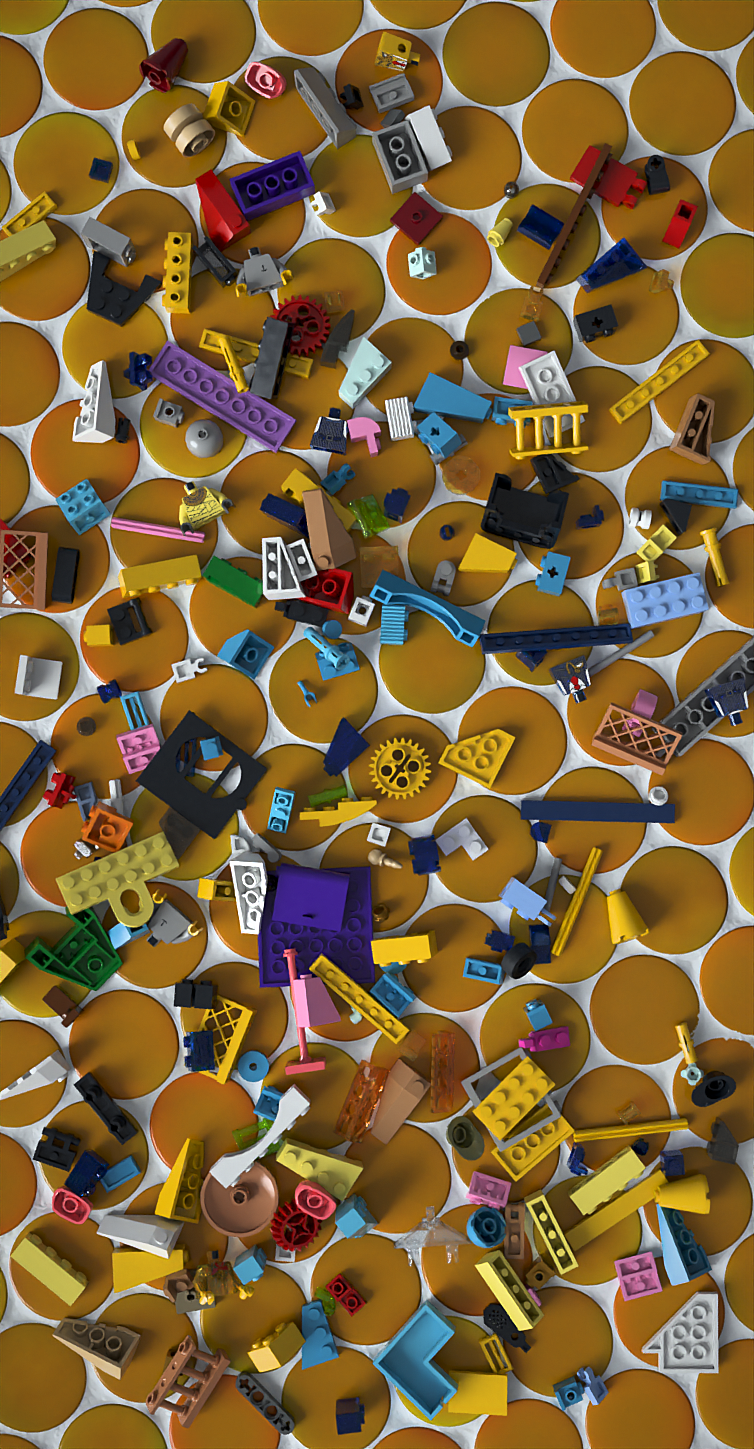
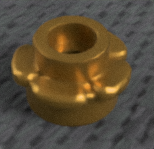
M384 904L374 907L372 910L374 920L377 922L386 921L389 918L390 909Z

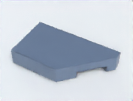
M93 782L74 788L83 821L88 820L91 807L96 805L98 801Z

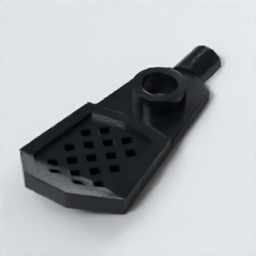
M490 1303L483 1310L484 1324L514 1348L520 1347L525 1353L531 1349L525 1342V1334L518 1330L501 1304ZM517 1333L518 1337L513 1339L511 1335Z

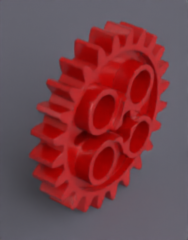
M292 295L290 302L284 298V305L278 303L279 310L274 308V315H270V317L290 320L295 323L292 337H301L299 341L291 340L289 348L291 356L295 352L298 353L299 357L302 352L308 356L309 350L315 354V347L322 349L321 342H327L325 337H329L330 332L328 330L331 329V324L328 323L330 317L326 316L327 310H321L322 303L316 306V299L309 302V296L302 300L301 295H299L298 300H295ZM301 311L308 313L306 316L299 315ZM310 327H315L318 330L316 332H310L308 329Z

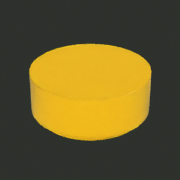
M135 139L128 141L127 145L133 160L140 159L141 154Z

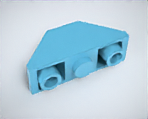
M280 787L275 788L267 829L286 834L295 800V791Z

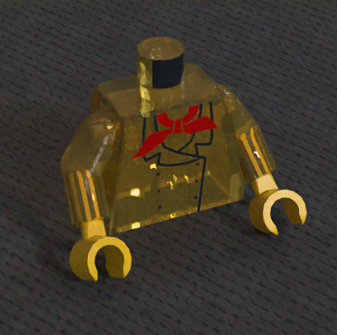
M218 1250L207 1252L208 1264L197 1266L192 1284L196 1290V1299H200V1304L204 1305L208 1302L211 1305L216 1296L238 1293V1291H241L239 1293L241 1299H246L247 1296L251 1297L254 1293V1288L251 1285H243L233 1270L230 1261L219 1262Z

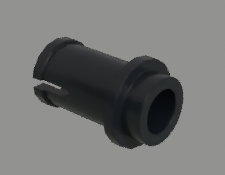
M119 418L117 434L114 437L116 442L125 444L130 439L128 433L131 420L124 418L123 421V418Z

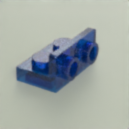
M213 1030L187 1031L186 1036L183 1038L184 1048H187V1056L184 1058L185 1067L191 1072L215 1070Z

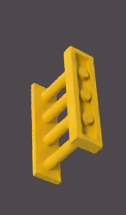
M584 401L508 407V415L516 421L517 448L509 449L510 454L516 459H525L530 455L563 452L581 454L583 451L588 450V445L581 442L580 416L582 413L588 412V404ZM563 414H571L573 416V443L562 444L561 417H563ZM552 415L554 418V445L543 446L544 416ZM533 417L535 419V447H524L525 418Z

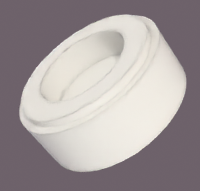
M564 875L559 879V883L569 894L577 890Z

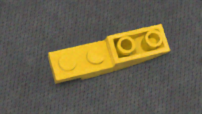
M361 797V801L353 802V798H342V802H338V810H335L334 807H323V811H315V808H304V812H300V820L319 819L320 827L340 824L364 814L373 808L377 802L372 797Z

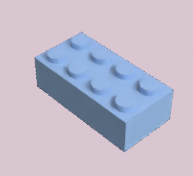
M700 572L627 589L621 593L631 630L709 610Z

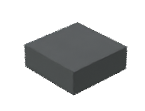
M390 109L380 124L383 128L398 124L405 117V114L402 110Z
M534 321L516 329L523 347L542 338Z

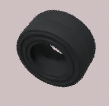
M518 943L505 954L501 967L511 978L520 979L532 969L537 955L527 944Z

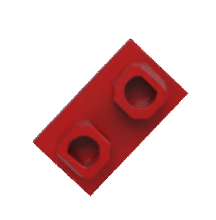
M53 773L51 782L55 783L56 787L54 791L47 789L43 795V798L48 801V805L62 809L64 803L67 804L70 798L76 799L77 795L72 793L75 788L73 783L76 777L65 773Z

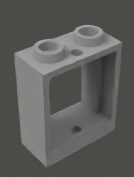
M89 217L80 233L87 247L128 267L129 263H132L136 257V250L131 239Z

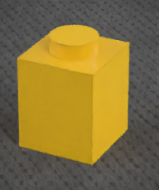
M111 625L86 626L87 631H84V642H87L88 646H113V627Z

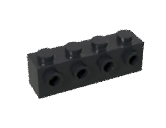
M267 317V320H265L263 324V338L258 346L260 350L259 355L254 363L255 373L250 381V393L268 399H278L295 323L276 317Z

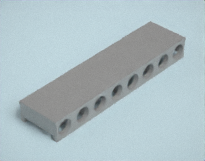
M754 636L659 721V723L683 733L673 752L676 757L682 756L725 717L721 716V714L720 717L717 716L711 704L713 698L711 699L708 696V689L712 691L713 687L716 688L717 686L718 689V686L726 685V683L727 686L728 684L730 686L732 681L736 683L738 679H741L742 693L746 690L748 696L754 691ZM653 727L652 731L658 733L657 729ZM672 734L663 735L666 743L672 742L676 738Z

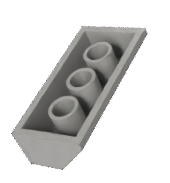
M314 67L296 69L294 71L296 89L336 148L338 149L354 139L357 126L352 118L349 119L347 117L343 104H338L334 91L331 87L328 88L326 86L325 78L321 72L317 73Z

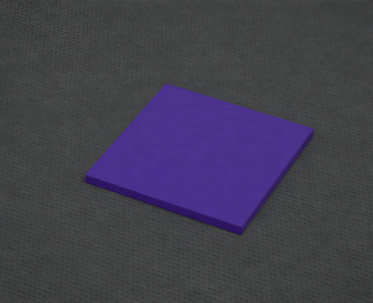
M370 866L322 868L323 870L350 874L340 932L272 920L278 878L275 877L276 871H266L267 887L261 929L258 934L260 988L291 986L287 957H283V954H285V949L296 948V952H298V955H295L298 979H301L300 975L312 974V977H317L309 970V967L321 954H324L356 983H375V964L371 941L373 940Z

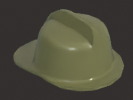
M458 1116L452 1119L446 1131L448 1143L464 1159L469 1161L477 1160L482 1156L485 1147L481 1134L468 1118Z

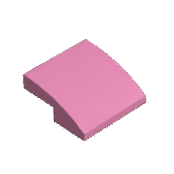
M510 345L503 385L528 389L518 367L546 355L547 352Z
M153 724L116 735L129 774L144 770L161 748Z
M652 1251L614 1261L624 1301L663 1291Z

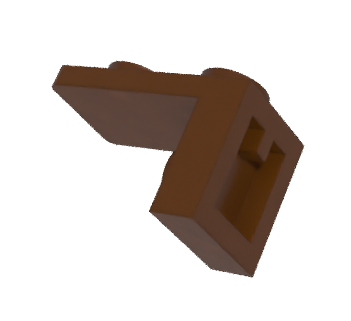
M56 985L42 999L64 1019L61 1024L66 1028L84 1011Z

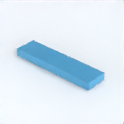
M663 480L660 500L662 501L667 498L687 504L736 509L738 489Z

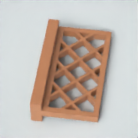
M1 530L0 607L45 610L48 532ZM5 534H13L18 542L10 548L5 543ZM28 535L36 536V544L31 549L22 541ZM19 543L28 550L21 558L12 551ZM9 552L17 559L11 567L4 562V556ZM28 553L35 558V564L30 568L22 561ZM18 562L27 569L20 577L11 570ZM34 567H35V574L31 571V569L34 568ZM8 571L17 579L10 586L3 581V576ZM28 572L34 577V583L29 588L21 580ZM18 581L26 588L19 597L10 589ZM8 590L16 598L11 604L2 603L3 594ZM27 591L34 597L33 605L24 604L20 599Z
M611 702L597 731L593 735L591 745L663 775L666 765L683 733ZM612 710L620 712L622 718L612 720L610 715ZM637 719L640 725L630 728L627 720ZM624 721L627 729L617 732L614 724ZM612 726L614 733L607 735L601 731L604 727ZM653 726L657 729L658 733L648 736L645 728ZM642 729L645 737L635 740L632 732ZM629 733L632 741L626 743L621 741L619 736ZM672 734L676 738L674 741L666 743L663 735ZM660 737L663 744L653 747L650 739ZM647 741L650 748L646 750L639 749L637 743ZM665 748L667 753L665 759L658 757L655 751Z

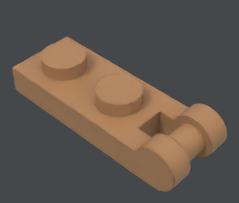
M507 1202L504 1207V1220L506 1222V1227H504V1233H506L504 1238L505 1259H524L525 1204L524 1202H518V1204ZM511 1212H518V1217H511Z

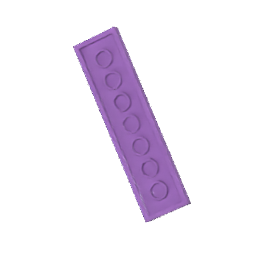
M168 340L147 372L148 375L276 454L297 422L296 419L257 395L250 393L249 390L245 393H238L234 381Z

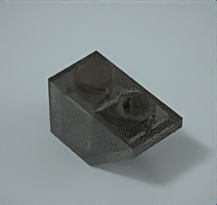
M716 1117L715 1122L711 1125L712 1138L711 1141H708L706 1151L712 1160L735 1165L739 1145L724 1121Z

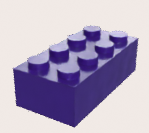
M300 151L229 179L240 210L247 221L315 194V185Z

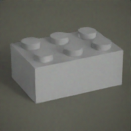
M408 120L372 133V142L392 194L428 180V171Z

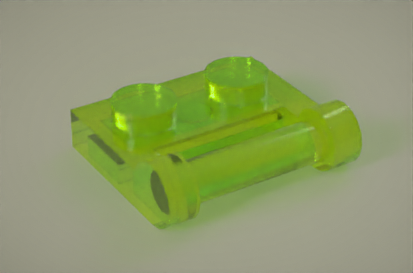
M373 494L347 503L349 510L353 511L363 530L362 535L364 538L384 532L390 528Z
M263 1118L261 1122L241 1130L236 1129L232 1131L239 1151L254 1145L265 1134L243 1142L242 1137L264 1128L268 1132L272 1127L271 1121ZM279 1141L276 1144L271 1143L267 1147L268 1152L264 1156L278 1151L281 1147Z

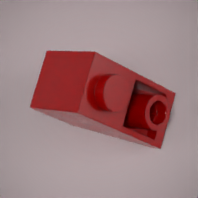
M680 199L662 242L679 249L698 206Z

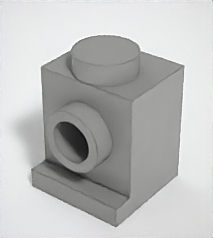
M159 398L153 417L156 421L177 428L178 424L183 422L185 413L182 406ZM167 410H173L171 415L166 414Z

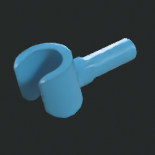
M299 681L298 685L303 691L304 700L307 706L311 707L308 701L314 699L317 703L315 694L309 692L303 682Z

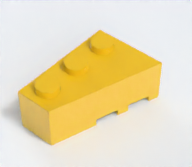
M429 930V933L417 934L415 932L411 933V935L380 937L371 941L374 964H380V967L392 965L391 962H399V965L409 964L410 960H418V963L429 962V958L438 953L435 930Z

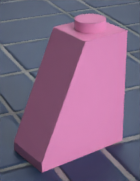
M312 974L300 975L301 979L293 980L298 1027H312L341 1021L320 977H312Z

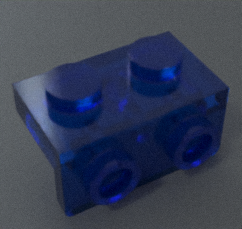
M531 205L517 231L549 250L558 238L564 223L537 206Z

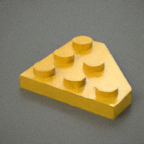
M496 729L446 746L438 763L490 789L516 737Z

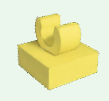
M654 561L635 565L638 584L648 583L659 578V575L655 574V568H658V565L654 564Z

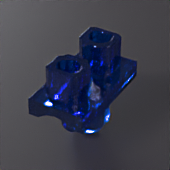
M130 352L129 368L123 372L124 377L129 379L131 385L140 387L142 391L147 390V384L153 381L152 373L147 370V366L152 364V357L146 353Z

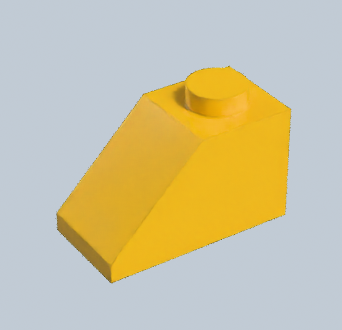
M199 878L197 897L217 901H236L233 881Z

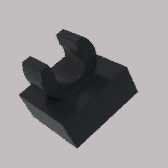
M351 84L344 86V92L339 97L347 100L343 104L345 109L353 107L358 110L364 107L359 88Z

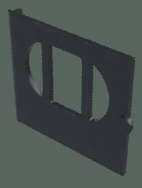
M189 710L137 778L136 782L215 839L235 811L246 808L247 802L245 798L266 772L267 768ZM219 736L222 750L232 756V759L209 790L203 793L184 778L202 755L201 746L181 773H178L176 768V755L180 747L190 739L197 737L208 739ZM238 762L241 768V778L237 788L225 797L212 798V794Z

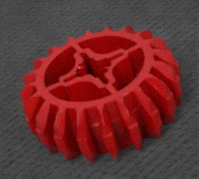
M292 1198L290 1203L284 1201V1207L278 1206V1213H273L275 1219L270 1220L273 1225L270 1227V1231L272 1232V1238L278 1246L286 1251L289 1249L294 1252L297 1249L301 1252L303 1246L308 1248V1243H314L313 1238L319 1237L317 1231L322 1230L320 1225L322 1220L303 1212L296 1205V1200Z

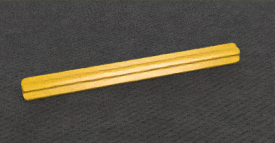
M596 847L591 851L576 888L577 890L573 895L551 952L557 956H561L602 856L603 851Z
M686 1118L575 1130L573 1138L575 1142L687 1130L688 1121Z

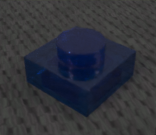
M94 158L89 177L108 183L113 163Z

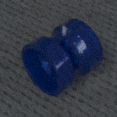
M115 679L109 681L106 685L101 684L97 686L98 693L104 704L110 702L113 698L122 697V692Z

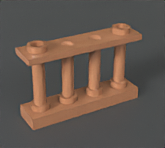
M187 1335L185 1340L179 1345L178 1351L153 1391L147 1396L145 1403L150 1414L154 1415L158 1407L177 1413L181 1425L189 1428L231 1362L226 1351L218 1348L214 1355L196 1349L191 1336ZM190 1356L209 1363L203 1372L185 1366ZM182 1373L198 1381L194 1388L190 1389L175 1383V1380ZM169 1390L187 1396L186 1401L181 1406L164 1398Z

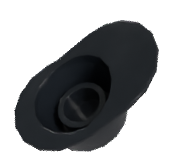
M711 1071L703 1077L702 1083L693 1090L691 1095L692 1102L699 1107L710 1106L731 1096L735 1092L736 1082L723 1072Z

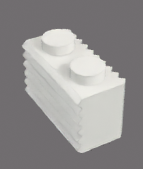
M408 397L386 400L385 407L391 441L414 438L417 426L416 421L411 419V414L414 413L413 403L408 402Z

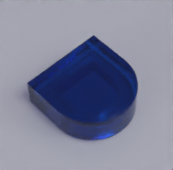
M543 822L534 823L530 828L531 837L536 841L547 843L552 825Z

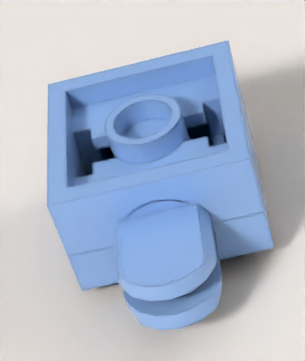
M511 877L499 894L502 898L500 902L511 910L513 907L517 908L518 911L516 913L527 921L529 918L532 920L538 918L551 927L552 923L540 916V911L554 921L557 918L543 908L547 902L545 899L513 877Z

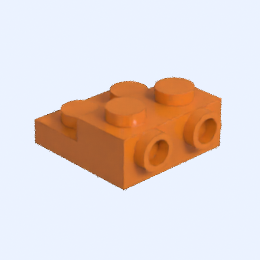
M98 802L97 806L93 805L90 809L88 816H91L89 822L84 821L82 825V840L115 853L123 845L134 820L117 813L116 808Z

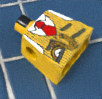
M383 32L374 65L404 71L407 63L418 65L420 54L410 51L412 45L410 41Z

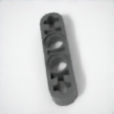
M249 1372L238 1374L235 1383L238 1391L281 1434H290L294 1430L295 1421L293 1416ZM241 1379H248V1385L252 1388L250 1393H248L249 1387L246 1384L241 1385ZM257 1391L262 1392L264 1398L260 1401L253 1398V1394ZM273 1405L278 1411L276 1414L270 1415L266 1410L267 1407ZM282 1420L284 1422L289 1421V1427H282Z

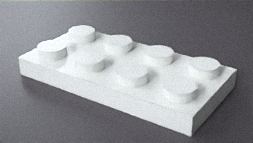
M555 351L518 367L535 405L576 401ZM563 414V417H561L562 432L573 427V416L571 414ZM552 415L544 416L543 424L549 437H553L554 418ZM583 415L580 416V423L585 421Z

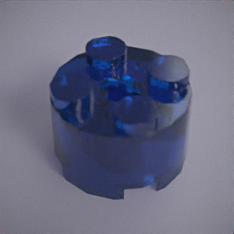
M434 834L411 838V841H408L410 856L414 855L415 860H412L413 872L418 874V876L441 872V866H436L439 865V855L436 841H432L435 840Z

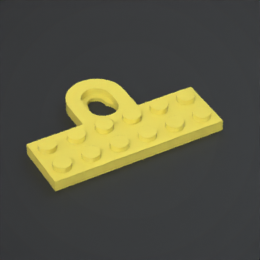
M163 831L56 878V882L71 915L108 899L118 921L127 927L135 928L146 924L153 914L154 904L145 882L179 868V863ZM128 890L135 891L139 895L140 910L134 914L130 913L120 900L121 895Z

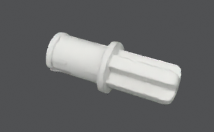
M119 779L110 780L111 799L109 801H111L112 807L117 809V813L124 815V797L122 798L121 781Z

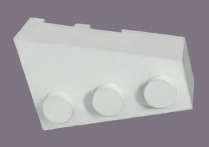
M430 105L409 114L403 119L404 121H409L428 172L452 161L451 149L448 145H445L443 140L445 138L444 132L441 127H438L436 123L437 114L433 108H430Z
M281 537L262 538L264 596L268 600L306 597L284 540Z

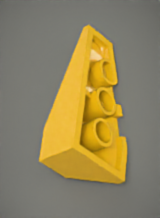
M187 1138L160 1192L155 1214L198 1224L202 1210L200 1194L201 1186L203 1185L201 1168L204 1166V1142Z

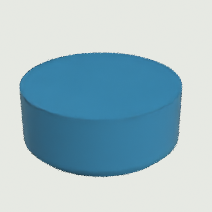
M328 620L322 626V633L328 639H336L342 633V626L336 620Z

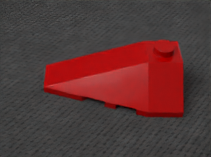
M211 169L197 177L195 181L208 234L214 245L222 252L251 234L250 225Z
M334 568L317 571L318 575L301 581L306 597L293 599L349 614L354 598L352 572Z

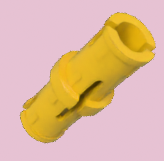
M687 1022L675 1025L680 1040L678 1044L679 1047H682L686 1064L698 1061L693 1046L694 1039H691Z

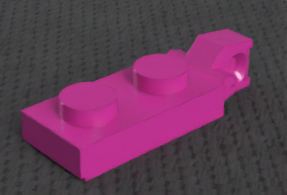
M567 1026L542 1029L536 1032L531 1031L529 1038L519 1039V1047L530 1048V1051L535 1052L570 1046L569 1029Z

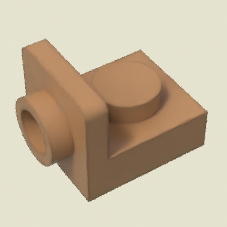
M186 1268L166 1275L163 1292L165 1296L169 1297L171 1302H175L177 1293L195 1288L196 1281Z

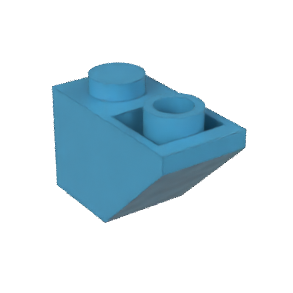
M119 923L110 929L107 934L116 950L150 933L147 924L132 928Z
M533 999L526 1003V1007L523 1009L535 1032L553 1023L541 1000Z

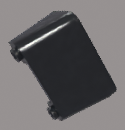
M495 473L481 522L482 530L544 549L553 548L561 530L569 493L553 490L549 493L548 497L511 487L512 480L505 474Z

